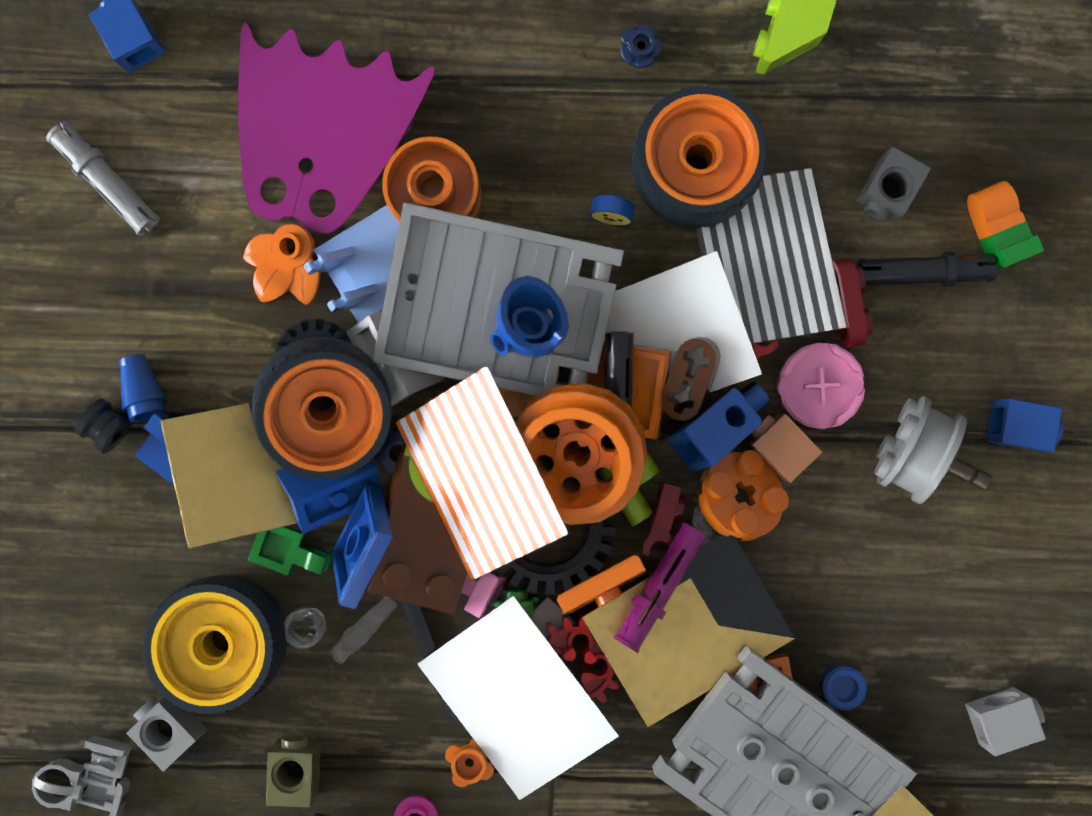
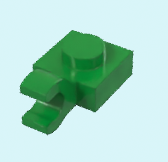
M283 526L258 532L248 561L287 576L293 574L296 565L321 575L323 571H328L332 556L331 553L304 546L307 533L303 534L301 530L291 526Z

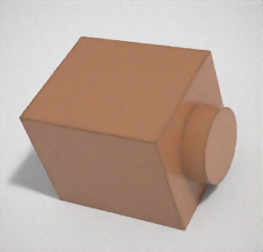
M767 414L761 418L763 423L752 432L753 437L746 444L762 456L763 460L775 471L781 481L791 483L822 451L786 414H776L774 417Z

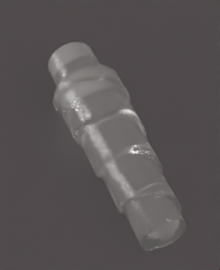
M384 597L366 615H363L340 636L341 641L330 651L332 657L342 664L353 652L358 654L372 635L383 625V622L393 613L398 603L394 599Z

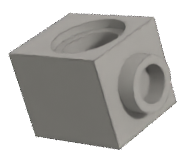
M1015 687L965 704L979 745L995 757L1046 739L1041 727V723L1045 722L1041 706L1034 697L1025 694Z
M153 696L133 715L138 722L126 734L164 772L208 729L193 713L182 710L179 706H174L166 698L158 701ZM158 719L165 720L170 724L172 737L165 736L159 731L157 726Z

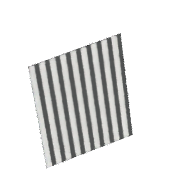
M811 168L763 176L754 196L737 214L716 225L696 228L702 257L715 251L719 255L751 343L847 328Z

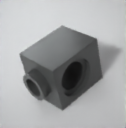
M892 146L879 157L855 201L865 206L863 210L870 217L882 222H887V220L893 222L906 214L931 168ZM883 179L892 180L897 185V198H891L884 193L882 188Z

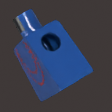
M751 382L740 392L734 387L716 396L704 406L699 414L686 420L664 439L691 472L713 467L763 423L756 412L769 402V397L764 389L755 382Z

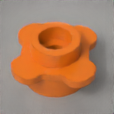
M471 739L470 743L462 746L450 745L445 752L446 761L451 763L452 781L458 787H466L468 784L477 783L481 779L488 780L494 773L493 764L488 762L487 756L474 739ZM467 759H472L474 764L472 766H467L465 761Z

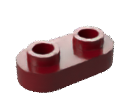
M850 258L832 261L847 328L838 329L841 342L846 348L864 345L867 341V335L873 333L872 316L868 309H864L861 292L865 291L866 287L864 271L861 266H855L854 261Z

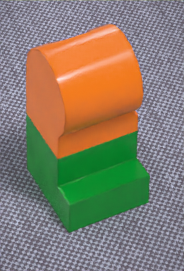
M1001 181L968 196V211L985 255L993 253L996 257V262L990 263L989 266L997 265L998 270L1044 251L1039 236H1032L1024 214L1020 211L1017 194L1008 182Z

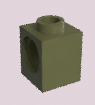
M305 735L283 736L282 740H277L268 751L266 806L309 808L312 806L319 794L321 742L308 741V737ZM285 761H295L300 764L304 775L300 777L290 775L285 769Z

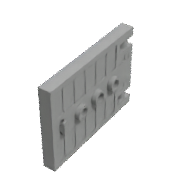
M404 203L372 362L463 381L487 366L497 388L535 396L544 393L554 386L586 383L588 372L597 374L616 284L610 283L609 278L612 265L621 266L624 250ZM582 258L595 261L591 278L579 276ZM523 276L539 278L551 286L563 302L568 315V333L562 344L548 356L543 355L542 357L534 358L511 352L500 355L491 344V333L497 330L496 314L498 304L505 288L515 278ZM548 309V313L553 318L551 310ZM559 366L571 368L568 383L556 381Z
M747 645L737 656L743 666L733 677L725 671L672 739L677 751L670 760L660 755L652 765L655 776L712 816H873L902 785L906 788L917 775L909 764ZM759 676L764 681L754 692L749 687ZM693 761L698 766L689 775L684 770Z

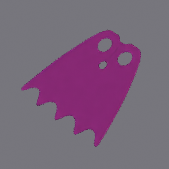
M244 23L241 29L238 72V132L243 186L252 212L259 217L274 221L281 220L284 217H293L298 219L307 230L328 234L338 229L357 209L395 152L432 81L435 68L429 67L411 81H401L396 77L389 51L382 52L366 67L354 68L347 61L343 43L340 40L333 42L320 56L309 57L302 52L293 29L287 30L272 48L265 49L257 44L249 25ZM304 158H309L313 162V169L311 172L304 174L299 169V163ZM270 177H278L286 185V195L277 204L265 202L261 195L263 182ZM318 190H328L334 195L336 201L335 208L329 216L318 217L310 209V199Z

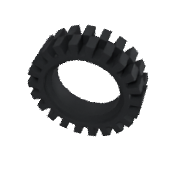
M550 456L540 457L546 469L554 466V461ZM568 477L564 480V483L580 486L576 478ZM616 514L598 523H589L587 537L582 547L565 561L555 564H540L521 556L495 570L501 577L504 575L510 580L509 583L515 587L522 586L527 588V592L536 594L537 591L546 592V595L556 594V591L561 590L566 592L590 579L596 571L599 572L605 565L604 561L608 555L610 556L613 549V540L616 537Z

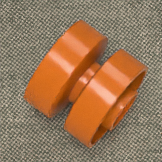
M421 137L411 140L401 146L391 156L386 165L382 183L383 194L388 208L399 223L404 203L473 218L479 217L482 207V190L477 171L469 155L454 142L440 137Z

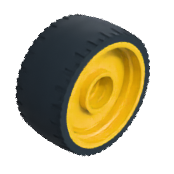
M217 575L192 581L171 593L151 616V620L148 622L145 631L146 635L143 639V659L145 660L144 665L147 668V674L150 676L151 682L154 683L156 690L158 689L168 702H172L174 706H179L182 710L210 715L237 709L263 692L280 669L287 646V629L283 620V614L271 595L250 580L236 576ZM214 631H219L225 636L228 642V650H220L214 645L212 641Z

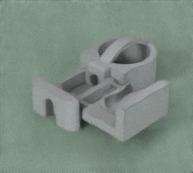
M95 735L86 740L84 748L93 751L91 762L81 765L69 759L59 758L49 762L35 774L32 780V792L35 799L41 805L48 808H60L70 811L79 803L109 811V816L120 815L125 806V801L122 799L130 787V779L128 777L123 778L132 745ZM59 769L69 777L71 786H61L46 782L45 778L48 770Z

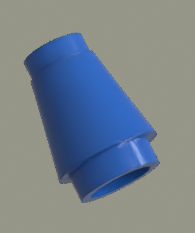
M135 354L120 359L122 412L128 414L129 421L143 422L150 420L153 414H164L163 405L167 400L149 363H147L146 356Z

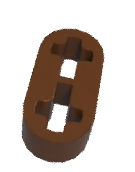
M704 337L687 340L679 347L662 395L663 409L674 420H689L699 414L706 404L721 357L719 348L712 340ZM701 346L704 348L703 356L709 359V364L699 366L694 376L690 374L694 360L688 357V352L698 350ZM687 382L692 385L688 398L694 401V406L690 405L682 411L679 409V401L674 398V394L684 391Z

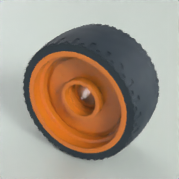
M692 86L667 95L644 118L633 145V177L643 201L660 218L665 219L667 222L670 221L674 225L688 226L687 228L709 227L731 218L751 200L764 176L768 153L767 139L762 123L746 102H743L740 97L734 96L733 93L726 92L724 89L710 88V86ZM690 155H700L706 160L708 167L701 170L693 168L687 163L686 158Z
M306 337V339H299L277 351L260 372L252 397L254 428L266 452L278 465L287 471L289 470L295 475L298 474L301 477L305 476L310 479L339 478V476H346L349 473L355 472V470L362 468L363 465L370 462V459L376 456V453L381 449V445L384 444L390 428L392 415L390 392L377 364L372 362V358L360 348L334 337ZM319 396H328L333 399L332 406L325 411L314 410L309 404L312 399Z

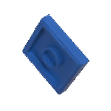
M369 483L364 486L331 551L338 601L341 606L352 609L356 608L393 538L382 488Z

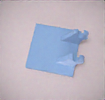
M387 205L315 248L314 252L318 259L304 264V268L309 275L316 272H328L342 297L327 303L330 311L334 313L341 309H350L358 323L367 316L383 310L400 224Z

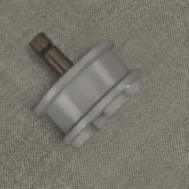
M924 396L917 401L909 398L898 416L897 422L901 423L895 437L888 434L877 451L876 458L880 459L874 471V474L877 475V483L885 487L891 482L911 492V500L917 504H922L930 497L946 473L966 483L969 482L970 485L984 491L988 487L992 475L976 469L974 466L955 457L965 434L967 418L959 413L950 417L931 408V399Z

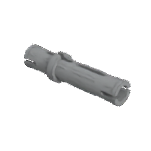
M60 122V126L64 129L63 131L58 125H55L48 132L46 140L72 165L71 171L78 178H85L135 230L138 236L146 234L144 227L148 232L151 231L158 224L160 217L104 161L105 155L98 148H92L72 128L69 122Z

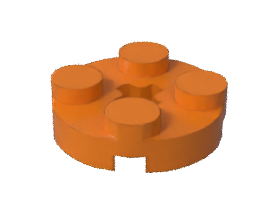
M747 450L743 453H728L713 467L706 468L702 473L700 481L703 480L702 493L698 495L700 509L709 525L719 534L726 537L732 535L736 538H743L740 541H750L759 538L776 527L781 519L782 512L788 508L789 497L783 489L779 477L763 460L762 456L753 450ZM736 486L746 491L749 497V504L745 501L741 503L736 501L734 497L738 494Z

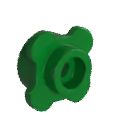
M510 588L502 590V596L497 600L490 601L492 607H498L514 596L527 615L532 617L534 616L533 602L540 601V596H528L527 588Z

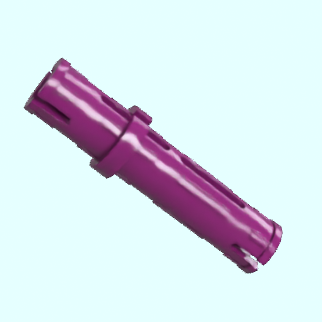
M682 523L679 532L660 560L642 593L634 595L631 600L634 606L617 635L615 634L613 637L636 653L640 651L639 648L657 619L662 620L667 613L663 610L680 580L684 577L686 570L702 543L707 539L706 535L686 523ZM682 551V555L680 556L670 575L663 584V580L665 579L666 575L668 574L678 555ZM658 591V594H657L656 598L654 599L653 603L650 605V607H649V609L647 610V613L645 614V616H644V618L642 619L641 623L638 625L639 620L641 619V617H642V615L644 614L645 610L648 608V606H649V604L651 603V600L653 599L654 595H655L656 592Z

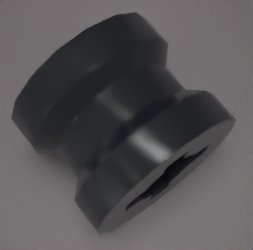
M100 398L83 412L75 424L74 432L81 438L89 437L95 442L96 449L106 454L122 441L131 428L132 422L129 421L126 414L115 413L112 410L111 403L104 398Z

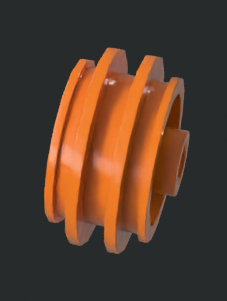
M586 383L554 386L533 398L517 419L515 425L563 523L570 525L598 523L621 511L639 490L647 459L644 428L631 406L610 390ZM554 423L559 427L560 434L556 437H549L544 433L543 428ZM605 435L612 439L616 448L608 449L604 447ZM577 441L580 447L588 446L590 451L582 453L579 447L572 448L570 442ZM540 456H550L554 461V466L546 469ZM606 467L610 469L612 476L605 481H601L596 476L598 468ZM568 477L576 478L580 486L564 483V480Z

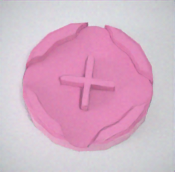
M815 343L800 347L786 358L778 372L776 391L781 407L792 420L804 427L817 429L832 428L842 425L858 411L865 394V389H863L864 374L861 365L852 353L836 344Z

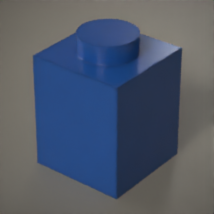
M103 0L98 9L88 14L113 60L128 73L167 53L144 10L135 0Z
M994 399L986 442L1032 451L1055 452V447L1060 442L1064 431V423L1061 419L1062 408L1013 399Z

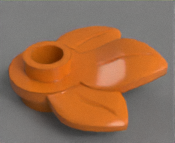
M298 224L283 225L274 234H259L255 236L246 246L243 258L249 264L257 267L254 273L253 286L261 302L273 301L284 295L288 290L305 305L311 304L315 299L320 285L321 272L309 275L304 268L306 262H314L312 256L315 243L310 232L303 226ZM289 238L295 243L293 254L289 253L287 249Z

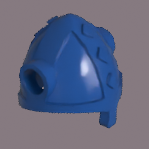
M531 276L515 278L505 288L498 304L496 314L497 330L491 333L490 341L500 355L511 352L522 356L538 358L543 355L548 356L552 354L554 349L559 347L565 340L569 329L568 315L562 300L551 286L539 278ZM548 309L551 310L553 318L548 313Z

